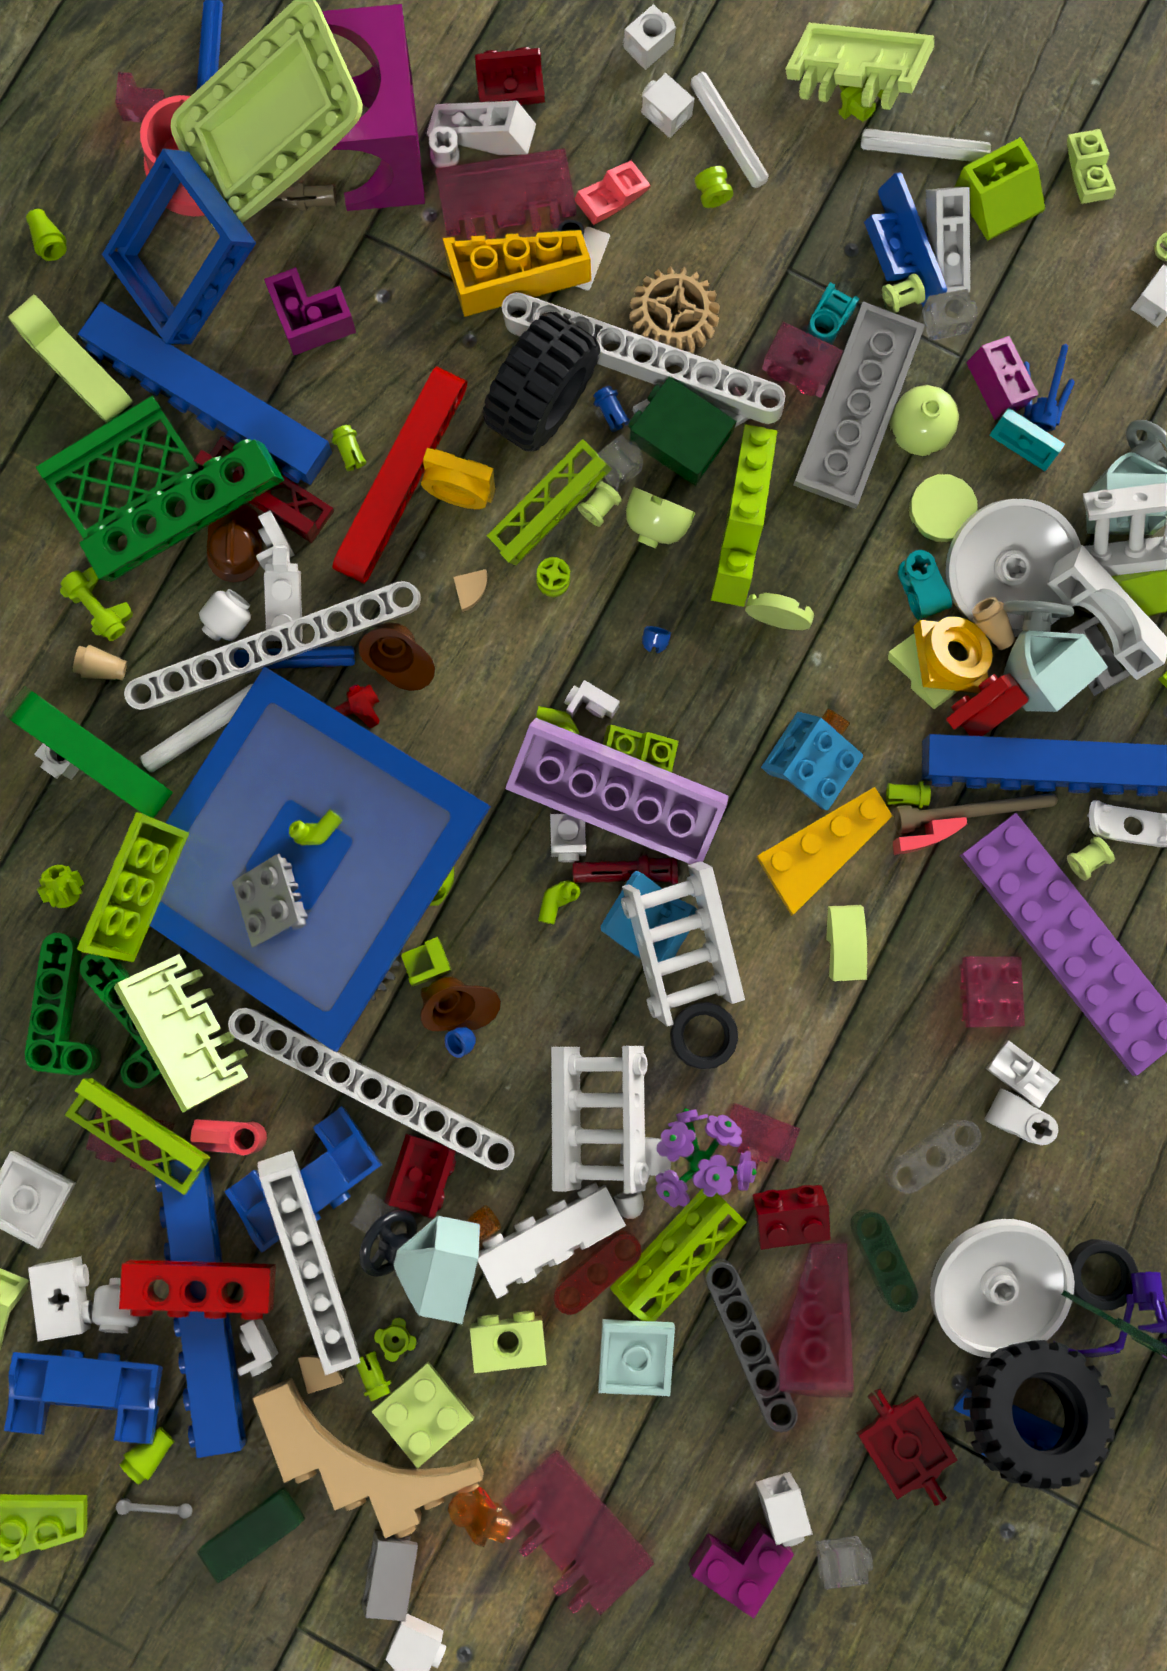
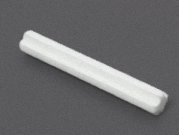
M704 72L695 75L691 79V88L748 181L754 188L764 185L769 177L767 171L708 75Z
M864 129L861 136V148L866 150L972 162L991 153V144L981 141L875 129Z
M253 684L248 685L141 755L140 760L146 770L149 772L156 771L229 723Z

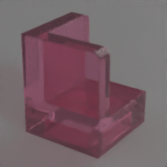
M118 72L115 104L122 120L142 122L147 112L156 103L165 99L164 91L162 89L138 88L132 73Z

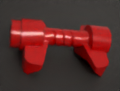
M357 684L353 685L346 693L347 701L334 708V710L346 717L354 713L370 728L379 724V718L373 707L380 701L370 684L365 687H360Z

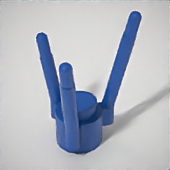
M1063 344L1061 347L1048 398H1038L1035 404L1031 400L1025 406L1023 417L1044 431H1053L1060 424L1061 414L1075 383L1073 379L1068 381L1057 404L1055 398L1066 360L1067 344ZM1024 362L1023 364L1031 378L1029 363Z

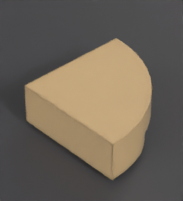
M486 569L453 577L462 612L473 608L483 596L488 583Z
M304 1355L298 1358L308 1394L344 1382L340 1371L325 1375L318 1356Z

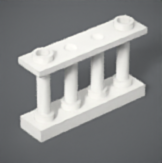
M1167 483L1083 493V501L1089 521L1096 520L1094 545L1084 547L1110 576L1167 569V514L1164 536L1143 539L1146 514L1167 511ZM1131 516L1129 541L1108 543L1110 518Z
M701 861L688 865L690 876L687 877V881L642 896L640 891L629 884L622 886L625 895L624 898H621L622 908L625 916L628 919L630 918L651 996L647 998L648 1009L653 1018H657L666 1026L674 1024L670 1009L713 994L721 996L731 1004L745 1000L713 867ZM688 895L696 897L698 910L695 911L694 915L649 929L645 909ZM697 928L704 930L707 942L703 944L702 948L661 962L657 961L653 943ZM705 961L712 963L715 975L711 977L710 981L666 995L661 976Z
M622 1046V1057H582L580 1055V1047H551L552 1191L566 1192L581 1189L582 1180L624 1181V1193L645 1191V1185L649 1178V1169L645 1163L644 1074L647 1071V1057L644 1054V1046ZM623 1071V1093H582L580 1090V1074L582 1072ZM582 1107L623 1108V1129H582L580 1126V1110ZM582 1143L623 1144L624 1166L583 1165L581 1163Z

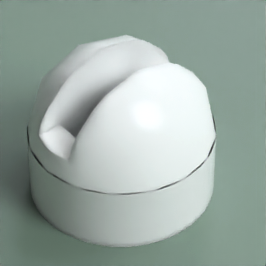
M622 1192L614 1197L615 1205L620 1215L624 1218L634 1219L643 1211L644 1200L642 1192Z

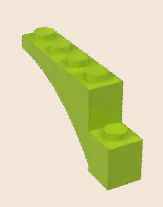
M744 425L711 601L745 606L752 580L755 555L764 525L778 430Z

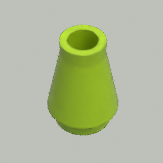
M42 209L31 210L26 215V221L29 225L35 253L46 261H54L61 258L67 250L65 236L50 221Z
M159 1427L155 1431L153 1445L137 1444L123 1454L125 1459L119 1465L134 1482L140 1485L145 1479L150 1480L175 1441L163 1428Z

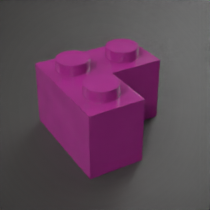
M296 267L264 279L293 355L356 333L352 315L340 286L307 297Z
M758 1522L739 1553L708 1532L690 1560L689 1567L694 1578L754 1619L794 1556V1553L790 1546H784L783 1543L776 1545L770 1530Z

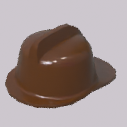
M248 505L240 506L211 523L208 527V565L213 573L223 581L232 583L245 581L254 575L260 565L256 555L262 552V537L258 531L262 528V523L257 512Z
M386 623L375 626L374 630L366 633L359 642L361 659L391 684L400 689L409 691L421 690L428 686L434 678L435 665L432 658L415 642L412 632L399 623Z
M455 977L438 979L429 987L421 989L423 1008L420 1020L423 1026L430 1031H451L459 1027L476 1030L488 1025L496 1018L500 1011L501 1001L495 991L489 987L466 985Z

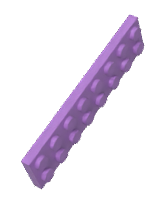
M1017 813L1011 815L960 855L1132 1076L1140 1074L1167 1052V1003Z

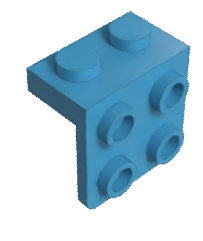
M635 871L625 884L638 889L641 896L662 889L646 875ZM622 890L601 924V931L641 959L631 919L625 916L622 908L621 898L625 897ZM676 899L645 909L649 929L694 915L698 909L680 899ZM690 931L653 943L657 961L661 962L675 957Z

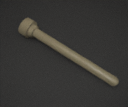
M1048 793L919 810L917 807L912 808L911 805L897 806L894 808V822L899 834L914 832L915 828H920L921 824L932 820L971 818L1053 807L1057 804L1058 798L1055 794Z

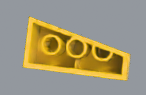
M581 230L537 233L536 237H519V234H506V238L485 239V236H471V240L455 241V237L443 238L447 264L464 317L501 307L504 299L511 293L518 292L537 297L592 281L591 258Z

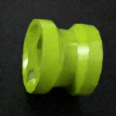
M722 166L707 168L695 177L694 182L696 188L702 192L700 200L705 208L721 206L733 197L732 187L726 183V169Z
M558 557L544 559L537 568L538 589L548 597L563 595L570 585V569L567 563Z

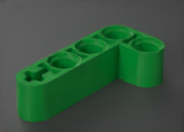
M63 933L48 935L41 945L25 1047V1061L31 1069L36 1071L67 1075H89L99 1068L101 1054L94 1045L69 1041L82 952L77 950L80 941L73 936ZM57 946H67L66 953H56ZM53 964L66 965L65 970L53 968ZM59 975L63 980V987L60 992L54 994L50 989V982L55 976ZM53 1010L58 1016V1021L54 1028L49 1029L45 1025V1016L49 1011ZM47 1045L52 1051V1059L48 1064L44 1065L39 1058V1053ZM82 1049L86 1052L88 1061L84 1068L79 1069L74 1062V1057Z
M95 954L86 955L80 964V974L141 1046L122 1065L120 1071L121 1078L131 1088L151 1087L163 1076L124 1005H120L117 1002L114 989L118 982L131 976L117 959ZM97 962L104 963L103 972L108 977L115 979L109 981L105 976L96 975L95 973L98 971ZM140 1062L144 1063L148 1068L147 1078L142 1082L137 1081L133 1073L135 1066Z

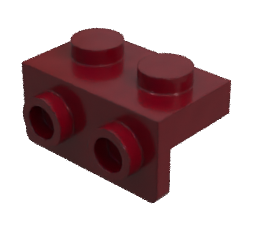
M520 47L516 50L501 52L488 50L475 55L479 102L518 101L520 105L545 103L540 48Z
M406 1133L384 1203L434 1219L436 1212L441 1209L444 1203V1188L447 1178L453 1173L455 1168L456 1151L441 1143Z
M803 1185L792 1189L767 1190L752 1195L756 1211L758 1242L761 1250L831 1240L829 1204L821 1185Z

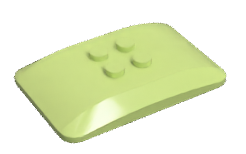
M292 1L177 108L172 116L171 131L178 149L190 152L241 223L264 208L303 176L360 120L363 107L361 97L317 1Z

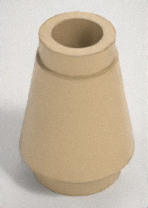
M989 597L979 602L972 609V614L974 615L973 622L999 650L1010 647L1016 641V637L1014 636L1007 612L1003 608L1004 603L998 602L996 597Z
M92 645L87 647L79 646L74 659L73 673L81 674V678L118 679L123 681L127 660H123Z

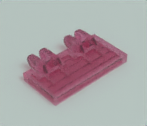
M565 148L435 169L447 236L460 235L459 220H463L467 240H471V236H476L472 218L484 216L485 234L488 239L495 238L492 215H496L498 228L525 224L524 210L527 209L529 211L532 231H540L541 219L537 208L549 206L550 223L553 229L558 228L561 224L558 204H560L563 218L576 216L577 209Z
M557 1449L503 1499V1504L513 1515L524 1504L528 1506L504 1531V1535L509 1540L516 1537L534 1518L541 1525L519 1548L518 1551L524 1557H527L541 1544V1548L561 1571L573 1560L577 1562L554 1585L552 1590L557 1596L565 1593L583 1574L590 1581L568 1604V1608L573 1614L582 1609L589 1601L600 1615L603 1614L654 1565L652 1557Z

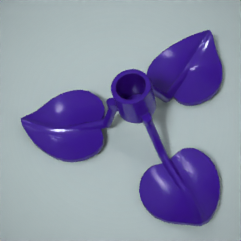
M1161 1272L1131 1273L1133 1294L1126 1295L1127 1306L1119 1339L1116 1342L1094 1349L1074 1350L1068 1348V1352L1078 1351L1086 1358L1121 1353L1120 1350L1125 1345L1134 1304H1138L1139 1311H1155L1157 1319L1155 1324L1138 1325V1330L1152 1333H1167V1307L1164 1301ZM1160 1338V1343L1167 1345V1338Z

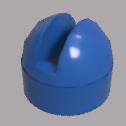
M646 626L642 636V644L648 652H651L652 647H656V653H661L669 644L671 632L659 627Z
M466 1027L455 1028L445 1036L446 1048L456 1058L470 1053L476 1043L473 1031Z

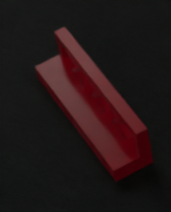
M221 436L209 454L201 450L194 459V462L201 471L204 469L203 465L205 462L220 456L224 449L233 452L232 448L235 444ZM243 466L237 467L233 472L235 483L241 481L244 477L245 471ZM283 475V482L248 502L263 513L271 511L277 522L311 544L334 512L333 507ZM286 487L292 492L293 502L285 504L274 497L271 490ZM297 495L303 498L304 500L298 501ZM314 505L323 512L316 522H313L302 515L299 508Z

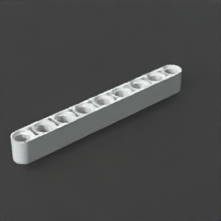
M511 293L502 303L506 328L515 335L521 336L524 331L529 329L530 324L534 320L539 319L540 315L547 312H558L597 339L600 346L597 362L599 365L655 385L658 383L663 385L670 376L713 406L761 423L771 424L782 416L785 393L782 387L774 382L523 293ZM523 310L524 312H526L522 317L519 318L510 316L514 311ZM609 343H615L619 345V348L615 351H607L604 349V346ZM640 354H646L651 359L642 363L636 361L635 357ZM677 365L682 368V371L677 374H671L666 369L669 366ZM707 376L712 378L714 382L710 385H702L697 380ZM737 387L743 389L746 393L743 396L737 397L730 394L729 390ZM772 399L777 403V406L766 408L761 404V401Z
M401 581L133 679L125 687V700L131 707L139 710L155 708L264 668V666L272 665L410 614L417 610L420 605V592L409 582ZM408 588L413 593V602L408 607H399L395 601V595L398 590ZM369 600H376L380 605V614L377 618L368 620L363 614V606ZM337 612H343L348 620L346 628L340 632H336L330 623L331 617ZM304 624H310L315 631L314 639L308 644L301 642L298 636L299 629ZM272 636H277L282 642V649L275 656H272L266 650V642ZM240 648H244L249 653V662L243 668L237 666L234 662V653ZM207 660L214 662L217 668L216 675L210 680L203 676L201 670L202 665ZM175 672L180 673L184 679V685L178 692L173 690L169 683L170 676ZM142 684L147 685L151 690V698L147 703L141 702L137 696V690Z
M241 1008L234 1011L230 1016L228 1026L231 1034L252 1047L490 1169L503 1170L512 1163L515 1154L514 1146L511 1141L500 1134L339 1052H334L324 1044L257 1010ZM250 1014L255 1020V1028L251 1033L244 1034L239 1028V1023L243 1016ZM277 1030L284 1032L287 1037L286 1045L281 1050H275L270 1044L271 1035ZM308 1046L314 1047L318 1052V1061L311 1067L306 1066L301 1059L302 1051ZM339 1062L345 1063L350 1069L349 1078L343 1083L337 1082L332 1074L333 1067ZM370 1078L377 1079L382 1087L381 1094L375 1099L367 1097L363 1089L365 1082ZM401 1094L408 1095L413 1101V1109L407 1115L400 1114L395 1109V1100ZM431 1111H439L445 1118L444 1127L439 1131L431 1130L426 1124V1117ZM463 1127H470L477 1134L476 1143L471 1147L462 1146L457 1140L458 1131ZM496 1143L505 1145L509 1152L507 1160L502 1163L493 1162L488 1153L491 1145Z

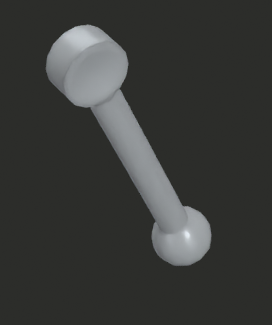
M127 1498L121 1499L116 1505V1511L121 1515H125L129 1511L179 1514L181 1518L185 1519L190 1517L193 1511L191 1505L187 1503L180 1505V1507L136 1504Z

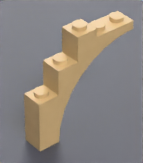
M293 1378L261 1390L252 1398L284 1483L295 1479L296 1483L306 1481L317 1474L315 1469L319 1468L334 1511L344 1506L346 1511L355 1509L366 1502L365 1497L369 1496L385 1538L395 1534L398 1539L411 1534L417 1529L415 1525L420 1523L422 1513L419 1507L424 1506L425 1510L434 1508L445 1501L444 1496L456 1491L459 1495L467 1494L478 1488V1482L483 1479L484 1471L479 1458L450 1467L431 1469L396 1467L367 1458L344 1445L320 1424L304 1403Z

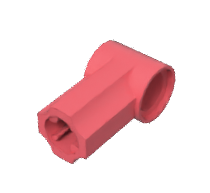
M195 1119L191 1129L190 1142L201 1151L235 1153L243 1156L262 1150L267 1141V1132L261 1124L253 1121L234 1122ZM244 1129H249L254 1134L255 1141L251 1148H247L241 1143L240 1136Z

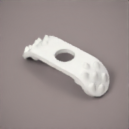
M1099 800L1091 802L1087 816L1090 822L1089 828L1094 835L1122 842L1167 847V813L1112 806ZM1134 817L1141 822L1142 831L1140 834L1132 835L1125 830L1124 821L1126 818Z

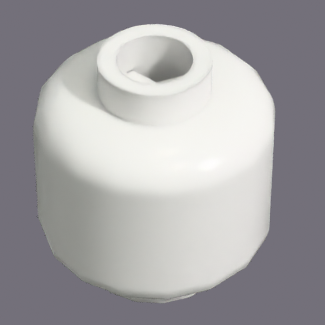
M228 589L226 592L216 591L199 612L200 620L204 624L202 631L215 641H219L221 638L229 641L236 639L251 620V614L248 610L250 604L233 590Z
M110 1278L109 1285L100 1286L95 1291L92 1321L100 1325L99 1331L128 1333L129 1327L136 1326L139 1322L140 1316H131L130 1310L119 1309L121 1278Z

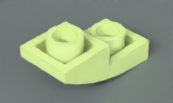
M1101 130L1068 134L1069 159L1081 204L1112 199L1116 188L1106 164L1110 154Z
M912 634L889 651L888 660L911 680V689L933 709L958 692L955 690L923 687L915 634Z
M862 905L828 906L826 940L831 944L829 977L833 981L867 980V935L864 907Z

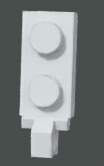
M275 545L272 548L273 563L265 564L266 630L302 617L301 571H298V564H290L289 545ZM302 626L300 627L298 632L300 641L303 637ZM272 636L267 641L281 640L277 636Z

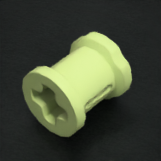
M911 274L907 280L893 286L890 284L884 285L882 287V297L887 310L896 314L901 307L914 302L916 304L923 303L925 301V290L919 276Z
M603 481L596 485V491L585 503L581 502L577 506L579 512L589 522L598 527L604 523L603 517L614 505L617 506L622 502L619 494Z
M1093 837L1090 840V844L1078 853L1072 852L1067 855V861L1071 869L1084 881L1091 878V873L1105 863L1111 864L1115 860L1113 852L1100 837Z

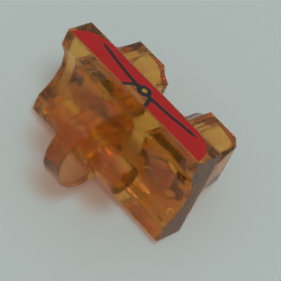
M479 1486L471 1491L472 1494L460 1493L451 1500L448 1507L450 1519L458 1527L466 1529L474 1544L485 1547L488 1538L500 1543L505 1542L512 1526V1521L509 1517L502 1515V1506L499 1503L493 1502L483 1487Z

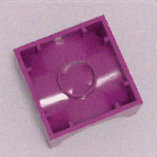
M402 4L322 11L331 33L351 41L364 53L372 65L369 70L352 77L361 97L362 105L368 107L369 110L360 117L356 125L332 150L361 151L375 155L382 160L373 176L364 185L355 190L344 192L346 210L354 211L425 204L413 80Z

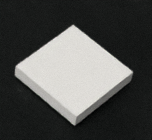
M10 1151L0 1169V1229L38 1249L42 1248L76 1182L16 1151Z

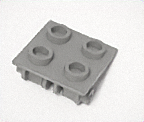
M276 854L232 881L252 948L291 926L293 930L307 925L305 920L308 918V915L305 913L302 902H295L302 898L301 893H292L299 888L298 884L295 883L292 865L287 863L286 858H281L280 854Z

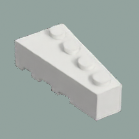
M595 1182L577 1192L580 1198L569 1204L566 1203L565 1199L556 1202L546 1208L548 1215L535 1221L533 1216L522 1220L514 1225L516 1232L503 1238L501 1233H498L482 1242L484 1249L479 1251L478 1262L497 1299L508 1293L506 1286L515 1281L517 1284L526 1283L537 1277V1274L543 1271V1266L547 1264L549 1267L558 1265L574 1255L575 1249L579 1247L581 1250L586 1249L626 1226L605 1184L598 1187Z

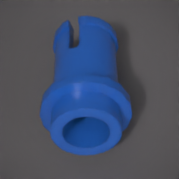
M606 386L593 395L595 398L593 404L595 407L600 408L611 432H615L624 427L623 423L628 425L630 419L617 399L618 391L613 390L611 386Z

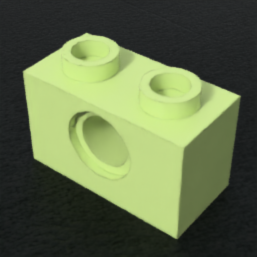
M520 1311L513 1313V1319L499 1320V1315H485L477 1317V1323H471L470 1336L474 1373L547 1365L542 1315L535 1316L534 1311ZM503 1332H513L518 1337L519 1342L514 1348L505 1349L499 1344L498 1337Z

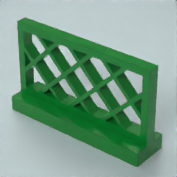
M153 395L36 466L39 474L46 481L83 539L88 538L87 533L93 528L100 525L108 526L117 521L116 516L120 512L129 508L137 509L146 503L145 499L149 495L157 491L165 492L170 489L179 477L199 471L192 455ZM159 422H162L168 431L165 445L146 441L149 428ZM142 433L141 440L134 438ZM171 439L174 440L178 448L170 447ZM126 442L140 445L136 463L117 459L121 445ZM145 446L163 450L160 469L141 464ZM113 451L112 457L105 456ZM172 452L183 455L190 466L178 473L165 470L168 453ZM97 460L110 462L107 481L88 477L92 463ZM116 464L135 468L131 486L112 482ZM84 469L83 475L76 474L80 470ZM140 470L158 474L156 487L149 491L136 488ZM164 475L170 476L169 479L162 482ZM67 478L81 480L78 499L64 496L57 485ZM87 482L105 486L102 504L83 500ZM111 487L130 491L125 506L121 508L107 506ZM135 493L142 494L138 498L134 499ZM68 502L76 503L75 512ZM82 505L100 509L98 522L87 529L79 520ZM106 511L113 512L112 514L105 517Z

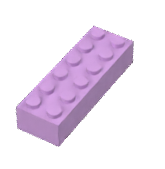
M535 718L529 725L505 788L688 864L704 861L729 798L726 794L538 718Z

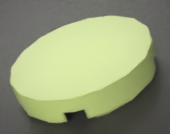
M937 474L925 479L915 489L909 503V516L912 523H915V526L919 529L918 531L924 537L936 542L952 541L962 524L978 511L977 499L972 488L963 479L947 474Z
M763 593L759 594L758 598H756V595L751 594L745 608L747 614L758 621L790 630L809 629L814 618V613L810 607L806 606L804 611L798 608L799 602L795 599L779 594Z

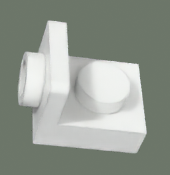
M271 511L258 516L263 525V528L258 530L267 548H269L256 555L258 562L264 570L266 563H273L272 548L275 545H289ZM290 547V557H292L295 554Z
M585 680L580 688L574 685L564 701L568 705L566 713L572 718L582 702L587 704L585 708L590 713L602 719L605 715L612 719L620 704L619 700Z
M550 814L551 857H558V862H578L579 856H586L585 821L568 814Z
M262 1319L247 1320L240 1326L242 1333H240L242 1345L247 1353L252 1352L254 1355L253 1359L243 1363L237 1369L240 1376L250 1371L252 1377L266 1371L272 1367L270 1360L278 1354Z

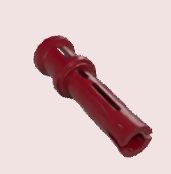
M642 855V857H639V860L573 862V882L576 884L626 882L634 873L629 872V870H639V872L646 875L653 882H671L672 885L678 884L677 859L673 857L649 858L648 855ZM658 869H668L667 871H652ZM592 871H622L609 873H592Z

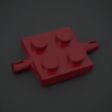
M874 1390L881 1404L872 1392L868 1395V1399H870L879 1415L872 1423L856 1432L897 1500L914 1489L924 1487L933 1505L941 1504L934 1490L942 1502L947 1499V1496L936 1479L945 1468L958 1459L917 1394L899 1405L890 1406L882 1390Z

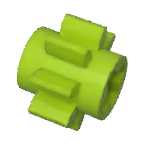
M54 865L42 873L41 879H39L41 887L37 888L43 903L50 902L52 907L67 908L79 900L80 894L83 893L80 886L84 885V882L78 870L72 872L69 866Z

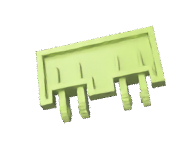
M808 23L785 68L787 79L801 80L799 96L805 100L811 97L818 82H821L818 98L822 102H829L837 85L862 88L867 77H869L862 93V106L871 107L881 89L884 90L881 97L882 108L890 110L899 92L913 93L934 48V35Z
M180 954L118 982L114 989L182 1112H185L247 1079L248 1076L241 1064L228 1071L226 1068L248 1057L245 1049L233 1052L222 1060L220 1059L216 1049L230 1044L236 1037L229 1031L210 1041L209 1036L217 1033L221 1027L207 1002L194 1009L192 1007L208 1000L214 994L211 988H208L186 998L182 988L195 984L203 977V974L198 969L176 979L174 975L184 971L187 967Z

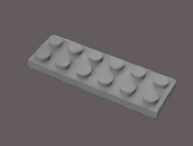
M862 302L793 486L849 507L857 508L925 324Z

